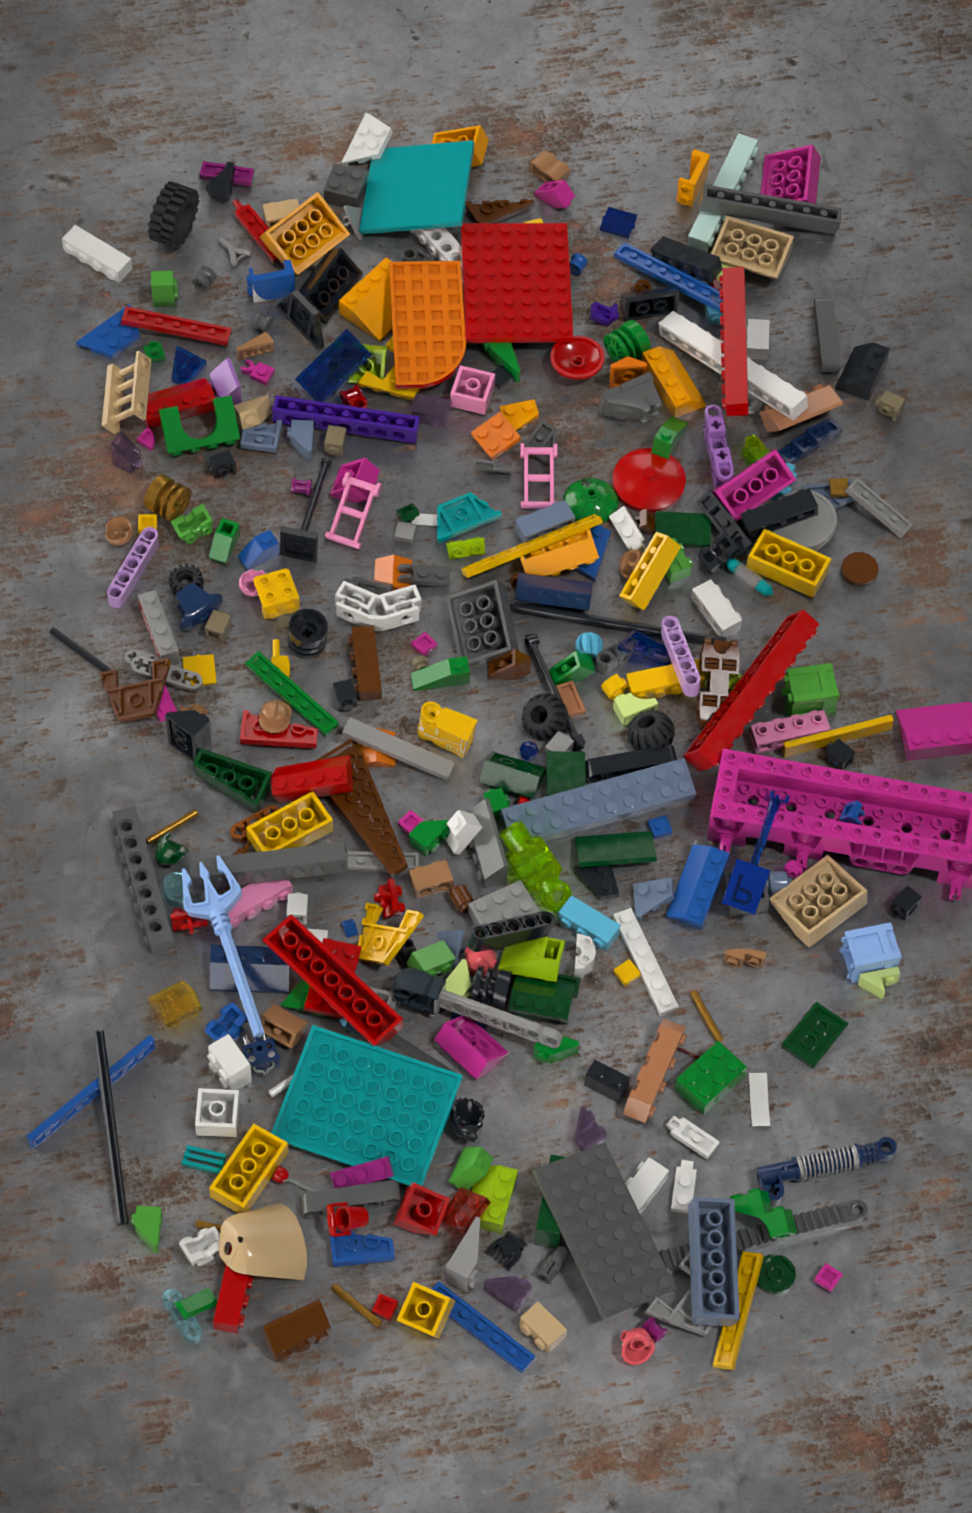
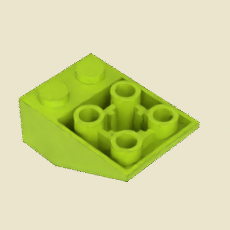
M543 937L505 946L498 971L499 969L512 971L513 974L527 978L532 977L557 982L563 960L565 940Z

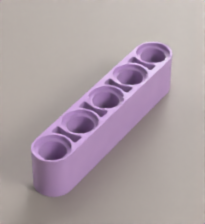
M147 527L141 532L108 587V602L112 608H120L125 604L159 546L158 531L155 528Z
M666 616L662 619L661 628L664 644L683 693L688 697H695L700 692V675L678 619L674 616Z

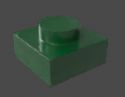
M413 503L396 510L402 522H410L420 515Z

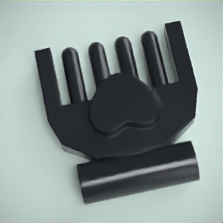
M508 1231L505 1235L506 1238L501 1237L488 1248L486 1253L488 1255L491 1253V1256L494 1257L501 1249L495 1260L502 1256L503 1258L499 1261L502 1264L509 1258L504 1267L508 1266L507 1270L511 1271L520 1261L522 1256L521 1250L524 1251L528 1244L513 1232Z

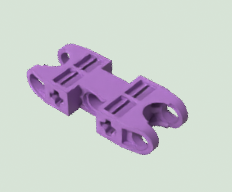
M708 405L704 413L703 436L706 451L710 457L714 489H716L719 485L733 478L734 469L730 448L727 447L725 438L726 429L722 411L717 405ZM716 410L718 414L711 416L708 414V411Z

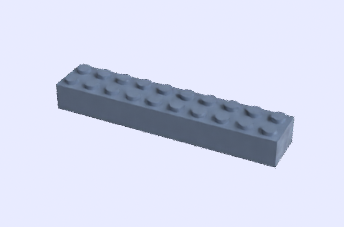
M685 758L507 807L501 809L499 817L510 851H514L694 799L696 791Z

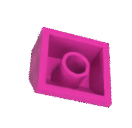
M366 458L340 466L329 495L339 499L342 498L345 489L342 482L346 472H350L353 478L375 485L380 470ZM351 485L346 501L353 503L367 501L371 491Z

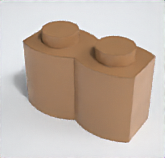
M545 150L530 162L531 173L544 182L566 181L570 177L569 166L557 160L554 154Z

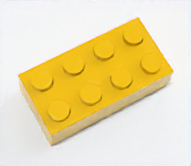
M764 529L748 556L746 568L814 598L829 572L832 558Z
M313 791L246 827L247 839L251 842L256 852L304 847L334 831L333 819Z
M253 1123L209 1187L210 1198L238 1214L249 1211L274 1175L277 1167L281 1165L289 1153L288 1143Z

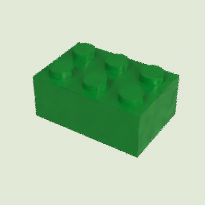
M717 1041L676 1079L675 1089L705 1115L745 1078L747 1066L722 1043Z

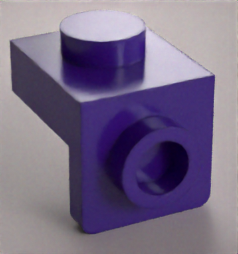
M595 301L591 304L590 320L607 327L617 320L619 316L618 304L614 303L611 307Z

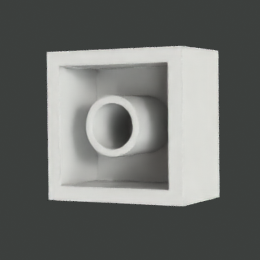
M229 1034L208 1046L209 1054L207 1057L210 1061L208 1065L214 1074L217 1073L219 1075V1081L224 1089L238 1090L252 1081L250 1063Z
M198 1088L195 1120L196 1135L237 1137L240 1105L239 1090Z

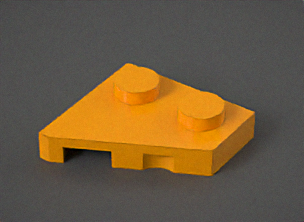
M535 399L499 406V411L516 431L524 429L529 423L539 418Z

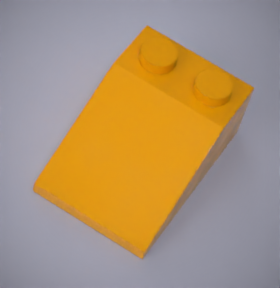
M481 125L434 133L431 144L473 140L475 146L471 167L483 164L489 138Z

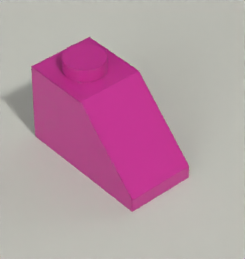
M565 180L544 182L534 192L536 197L554 209L567 208L576 197Z

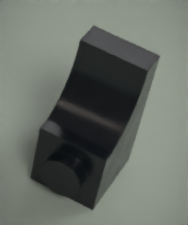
M227 162L221 174L216 177H210V181L206 183V191L209 196L231 199L236 170L235 163Z

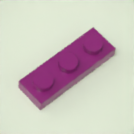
M203 161L199 174L200 179L210 180V177L218 176L222 173L226 164ZM236 166L233 184L251 187L255 170L253 168Z
M389 1156L330 1173L334 1189L368 1184L395 1176Z

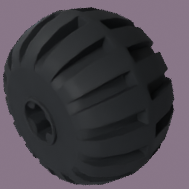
M543 693L535 695L527 701V705L523 708L522 724L530 736L538 740L547 741L551 740L558 731L563 733V729H566L569 714L567 713L566 705L559 697Z
M647 710L638 716L636 715L628 727V740L635 750L660 749L664 745H671L675 736L672 720L658 710Z

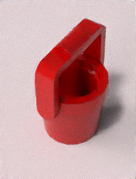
M348 1202L327 1205V1222L331 1237L351 1235L350 1231L363 1228L368 1224L369 1215L364 1207L349 1206ZM334 1206H340L334 1214ZM336 1226L343 1233H336Z

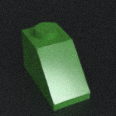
M464 1147L449 1183L461 1193L466 1192L486 1176L494 1158L482 1147Z
M137 1206L136 1213H132V1225H135L136 1233L154 1253H159L163 1216L162 1207Z

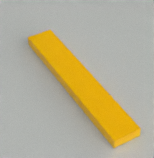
M887 715L783 743L782 754L785 758L824 748L830 742L834 743L838 738L843 742L889 731L892 730L894 720L892 715Z
M742 1251L737 1270L740 1319L733 1326L722 1327L713 1361L714 1368L735 1369L764 1258L762 1253Z

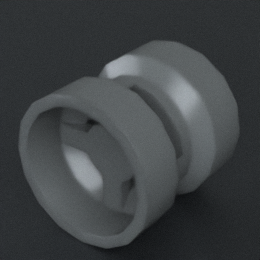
M202 266L198 271V275L193 278L192 283L197 289L207 291L210 283L216 278V274L211 268Z

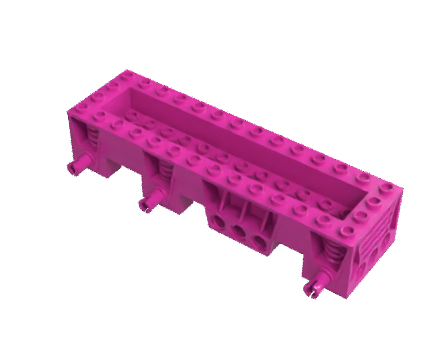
M723 749L707 834L708 841L720 843V850L730 853L731 845L745 847L748 836L785 843L783 854L796 856V861L802 864L803 872L807 870L808 859L820 861L825 850L849 855L851 865L905 876L910 873L913 867L938 871L937 882L951 885L949 898L952 900L955 893V900L961 899L962 887L972 889V793ZM756 799L758 803L751 805L748 803V800ZM856 800L863 804L861 810L864 811L865 815L857 817L862 822L861 824L857 825L851 822L839 821L845 804ZM791 805L794 806L797 810L794 812H790L786 809V807ZM830 812L833 813L835 817L832 819H828L825 817L824 814ZM869 819L873 822V825L867 826L863 821ZM907 826L911 828L912 831L909 833H905L902 831L901 828ZM946 833L950 836V839L944 840L940 835Z

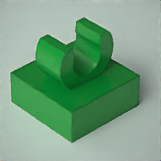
M155 340L149 342V345L143 346L145 355L151 359V364L166 360L161 342L156 343Z

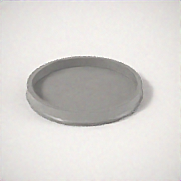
M798 490L789 492V493H787V494H785V495H783V496L792 495V494H794L795 492H797ZM811 491L818 504V515L773 531V533L811 550H816L828 543L834 535L837 526V513L832 503L826 497Z

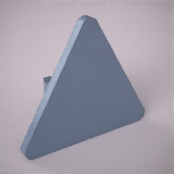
M464 930L438 931L437 933L439 940H444L456 957L452 969L456 967L459 953H463L467 946H461L465 934Z

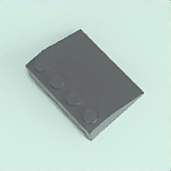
M494 580L446 597L458 657L467 656L469 666L488 663L513 649L519 650L506 586L503 583Z

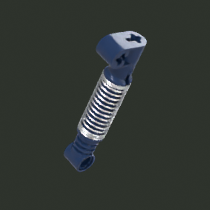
M883 1137L879 1141L864 1144V1146L854 1143L850 1144L849 1148L847 1145L845 1148L841 1146V1149L837 1147L836 1150L832 1148V1151L830 1149L827 1152L823 1150V1153L821 1151L818 1152L819 1154L815 1152L814 1155L810 1153V1156L806 1153L805 1157L801 1155V1158L794 1156L788 1161L756 1167L759 1188L762 1191L768 1192L771 1206L776 1207L783 1200V1182L792 1180L802 1182L806 1181L807 1178L810 1180L811 1177L815 1179V1177L819 1178L820 1175L824 1177V1175L828 1176L829 1173L831 1175L833 1173H841L842 1170L844 1172L851 1169L857 1170L867 1163L871 1164L876 1161L888 1163L894 1159L897 1144L894 1139ZM887 1147L891 1152H883L881 1148ZM771 1185H774L773 1193L777 1196H773V1194L770 1193Z

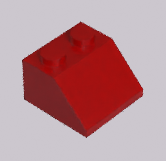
M413 1182L406 1188L393 1225L411 1233L436 1236L450 1198Z

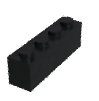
M664 236L651 248L653 257L700 281L711 284L722 271L719 256Z
M810 488L801 489L792 495L782 496L776 501L766 502L760 507L745 510L741 513V524L748 537L752 540L760 537L764 529L773 532L818 515V504Z

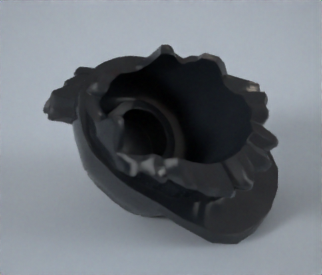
M466 1097L455 1100L449 1115L452 1131L457 1136L465 1138V1140L475 1142L485 1118L483 1105L477 1100H468Z

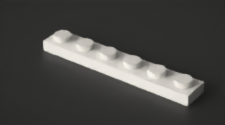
M629 908L613 914L614 921L621 925L620 934L636 968L641 972V978L659 1016L677 1011L679 1006L632 909Z

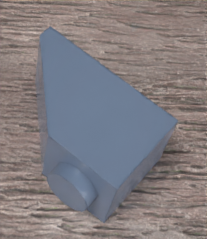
M292 420L291 427H288L287 438H291V445L305 459L312 461L314 420Z

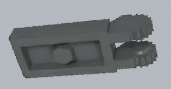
M400 564L398 566L400 573H412V575H399L398 579L401 583L447 587L450 585L449 567L412 566L411 564Z

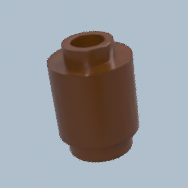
M455 885L450 889L449 897L458 912L468 914V904L473 902L474 899L465 885Z

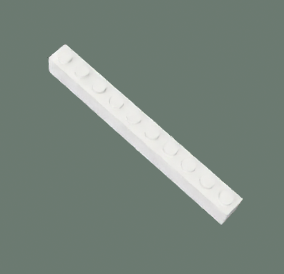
M674 311L658 323L661 337L721 374V370H725V367L722 368L721 357L724 356V354H721V343H724L722 340H718L708 331H704L697 324L688 321L684 316ZM747 357L749 393L791 420H795L808 408L807 395L803 391L797 390L790 383L783 381L776 374H772L762 365L756 364Z

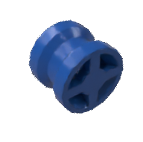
M574 253L571 256V261H569L570 273L579 276L583 272L582 268H585L588 264L587 259L583 255Z

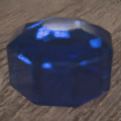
M531 741L523 742L519 748L521 758L526 761L535 760L538 755L537 745Z

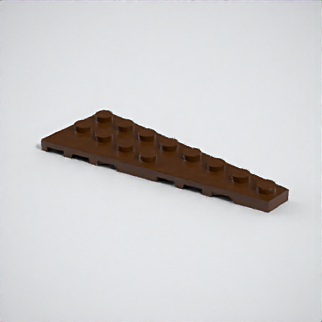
M349 739L317 760L351 756L353 792L329 795V797L391 878L406 870L408 865L366 765L362 751L356 741Z

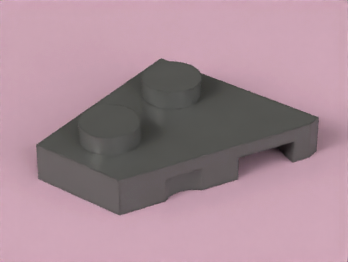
M541 420L525 441L524 447H553V444H556L557 429L546 421ZM533 455L550 466V455Z

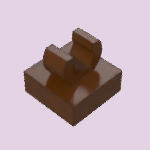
M647 509L641 510L640 516L634 518V521L640 524L637 527L640 532L645 531L648 535L654 534L655 517Z

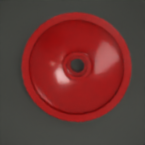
M575 335L573 342H557L551 350L550 359L553 368L560 375L580 380L590 378L602 369L605 354L600 344L586 336Z

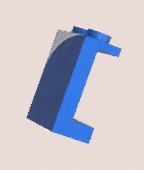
M291 260L284 261V270L254 275L253 269L249 268V275H246L247 292L249 297L252 296L253 303L284 298L295 291V274Z

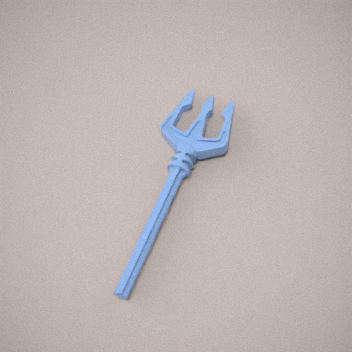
M217 855L218 871L226 874L231 889L223 895H218L210 882L209 872L203 863L200 862V877L204 880L206 900L200 903H193L189 891L192 880L183 868L184 908L189 916L208 919L212 922L214 934L220 936L253 1036L261 1037L262 1034H265L231 934L233 925L228 917L229 912L241 899L243 892L221 857Z

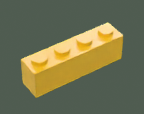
M656 532L619 596L631 606L645 610L681 546L669 536Z
M696 659L694 662L698 670L699 659ZM672 664L626 674L628 693H632L633 696L640 699L662 698L665 695H677L683 692ZM699 674L700 689L704 688L705 675Z

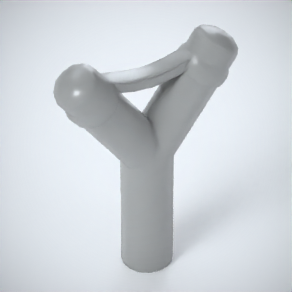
M223 236L219 237L218 242L229 251L231 266H237V262L241 258L251 255V250L234 247Z

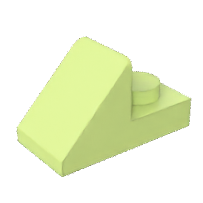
M893 967L862 973L859 975L858 985L883 999L885 994L884 985L891 986L898 982L900 976L899 968Z

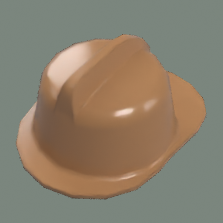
M279 700L265 703L261 708L259 717L261 728L270 733L284 731L290 723L291 707L289 704Z

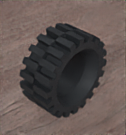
M169 181L168 184L164 185V189L160 190V195L156 198V204L153 205V212L150 214L151 221L148 223V227H150L148 229L150 240L174 249L180 248L181 244L185 243V238H188L189 231H192L193 222L196 220L195 215L198 213L199 194H197V190L173 181Z

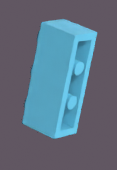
M572 895L558 913V922L562 927L571 929L576 934L589 936L595 947L608 951L620 935V924Z

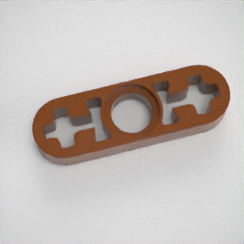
M270 805L234 824L230 828L231 839L236 843L248 840L245 826H249L252 821H258L280 808ZM236 831L242 832V835L236 834Z

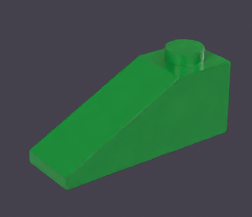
M483 343L484 350L488 351L489 357L499 367L502 365L512 374L515 382H520L521 371L512 344Z
M671 416L655 435L651 453L669 459L687 428L688 422Z
M467 656L449 658L412 672L413 691L470 684Z

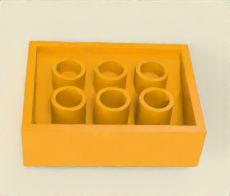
M317 192L264 232L260 238L283 264L284 261L291 260L294 274L297 276L348 237L350 233L319 192Z
M387 257L339 300V314L378 342L392 331L389 262L392 261Z

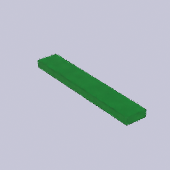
M260 651L245 663L247 668L314 728L318 729L323 736L327 737L339 726V722Z

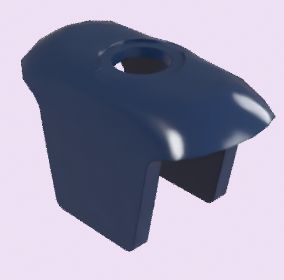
M190 583L177 592L176 598L180 603L177 605V609L183 617L180 624L181 631L192 630L205 622L211 616L213 610L219 611L223 603L222 595L208 594L194 583Z

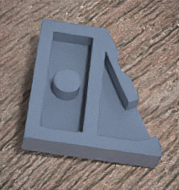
M276 420V423L267 426L264 423L257 427L243 429L240 448L277 453L282 420Z

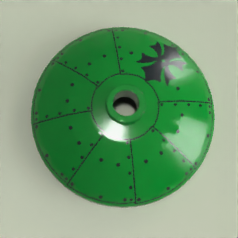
M583 478L573 482L566 489L563 501L566 500L575 516V522L595 514L601 517L603 523H606L610 520L609 516L616 512L618 508V496L614 488L609 483L598 478Z

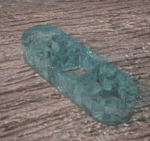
M175 1289L165 1291L162 1297L163 1304L182 1336L190 1344L198 1343L202 1339V1328L196 1318L193 1316L185 1321H179L176 1318L179 1310L169 1301V1296L175 1298L176 1302L183 1299L180 1292ZM189 1324L193 1331H197V1336L189 1335L187 1327Z

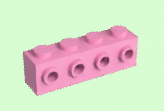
M813 710L807 714H795L784 719L776 718L770 722L755 723L750 727L749 736L755 754L782 749L784 742L831 729L825 711Z

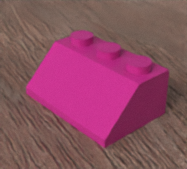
M465 1016L445 1022L434 1039L442 1050L450 1054L454 1061L463 1066L468 1071V1074L475 1079L487 1075L509 1053L473 1019Z

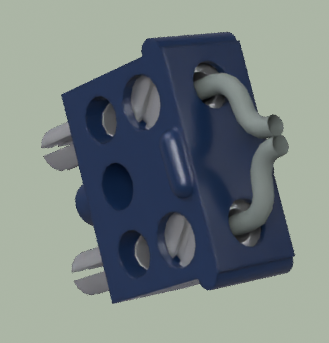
M262 1034L263 1041H260L259 1037L253 1038V1043L250 1044L248 1035L242 1036V1051L250 1063L251 1073L256 1072L268 1075L269 1070L281 1065L280 1055L277 1054L273 1038L270 1039L268 1035Z

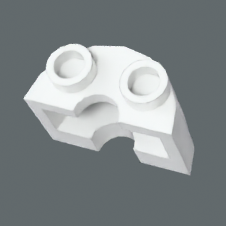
M577 934L574 977H580L581 979L593 970L595 964V945L589 936Z
M215 1226L200 1230L196 1238L188 1236L179 1242L180 1248L192 1266L196 1263L198 1266H202L215 1259L214 1254L219 1251L220 1234Z

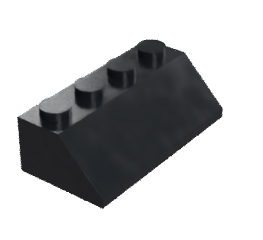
M342 248L330 250L299 292L318 310L320 321L325 324L339 307V300L354 287L363 272Z

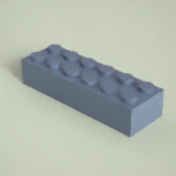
M694 1197L688 1204L692 1324L733 1326L740 1319L734 1199Z

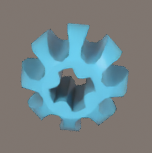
M586 632L580 634L576 639L575 649L590 655L591 658H596L603 649V641L598 634Z

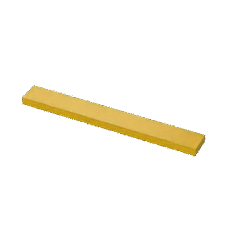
M593 514L465 566L461 571L464 576L469 578L602 524V519L600 516Z

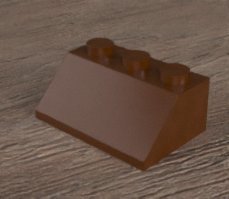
M320 1299L264 1325V1342L276 1362L287 1360L293 1353L297 1351L303 1352L316 1342L326 1341L331 1335V1326Z

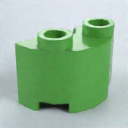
M204 504L192 509L189 515H181L171 521L180 539L186 541L187 544H192L203 535H209L213 531V520Z

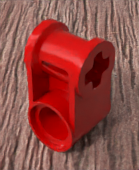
M353 385V388L347 391L342 390L339 392L340 399L344 405L368 409L367 400L358 385Z

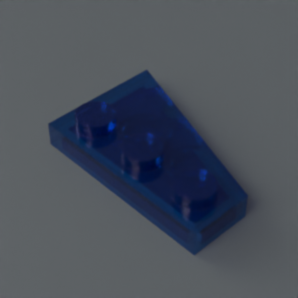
M635 629L619 643L617 648L618 650L665 666L672 664L665 645Z

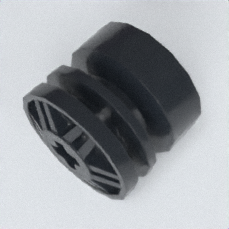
M301 609L291 616L288 625L287 645L292 653L301 658H313L323 652L328 633V622L325 616L314 609Z
M479 965L472 981L471 1000L478 1002L479 999H482L481 1003L485 1005L490 1000L492 1001L491 1007L506 1011L513 972L499 969L497 976L492 977L493 970L489 967L485 976L484 966Z

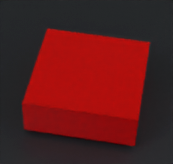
M380 1293L371 1312L378 1317L391 1321L399 1301Z

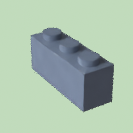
M566 500L556 502L547 508L538 509L529 515L520 516L515 521V530L522 543L574 523L575 516Z

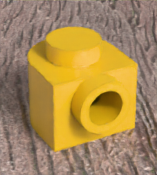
M617 673L601 685V689L610 700H614L617 696L624 694L625 689L628 688L625 679L620 678Z

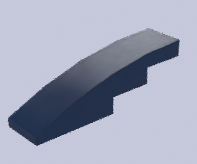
M832 418L806 429L803 435L792 439L788 446L777 450L785 463L795 464L830 442L843 429Z

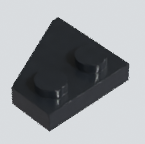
M612 865L573 867L575 875L578 874L584 884L594 892V895L600 901L619 897Z

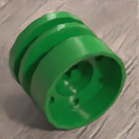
M634 320L626 321L618 329H614L603 338L605 349L614 362L625 357L640 358L642 357V352L651 349L650 340L646 332Z

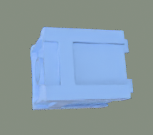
M891 922L845 931V937L841 939L843 945L839 948V953H842L849 972L847 979H850L851 983H857L859 975L862 973L899 966L902 956Z

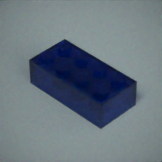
M345 329L295 380L315 401L327 402L374 356L348 329Z

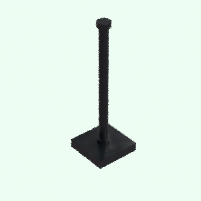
M328 458L321 460V469L301 529L283 526L281 528V556L317 562L318 533L308 532V528L328 468L332 465V461Z

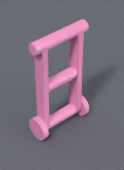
M521 443L520 458H524V501H521V509L547 508L556 503L554 502V458H557V444H553V447H524V444ZM528 455H550V474H528ZM528 482H550V502L528 501Z
M346 472L342 482L345 489L331 530L326 532L324 538L360 550L362 543L359 540L374 496H379L382 483L378 482L374 485L353 478L350 472ZM351 485L371 491L364 512L344 506ZM342 513L361 519L354 540L335 534Z

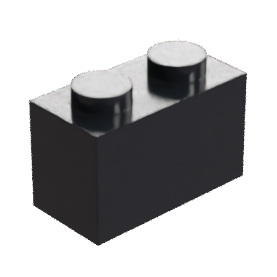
M594 1060L585 1075L584 1086L620 1103L629 1088L630 1077Z

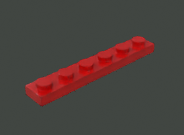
M128 306L125 307L122 317L123 325L228 346L231 334L230 327Z

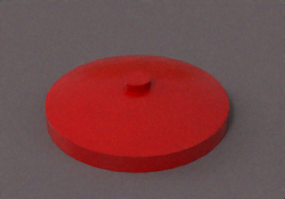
M652 448L637 449L623 456L616 464L612 478V485L618 499L625 506L637 512L647 509L650 513H656V511H666L677 504L685 491L686 476L682 465L674 456L670 455L669 459L651 453Z

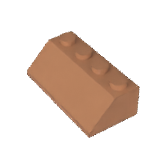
M823 384L812 387L813 390L808 393L807 390L803 391L807 395L808 408L795 420H791L769 405L765 406V410L761 411L760 414L766 431L774 432L841 406L843 401L830 385L823 386Z

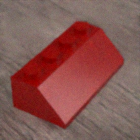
M206 378L148 393L146 420H143L146 428L149 427L151 429L161 426L158 409L178 406L180 420L214 411L212 398H215L210 383Z
M340 756L276 767L271 777L272 795L280 804L295 801L312 791L317 797L353 792L351 756Z

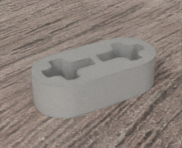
M131 649L125 654V663L129 668H132L130 659L136 656L159 660V657L155 654ZM143 661L135 663V665H137V669H140V667L147 668V672L149 673L150 666H144Z

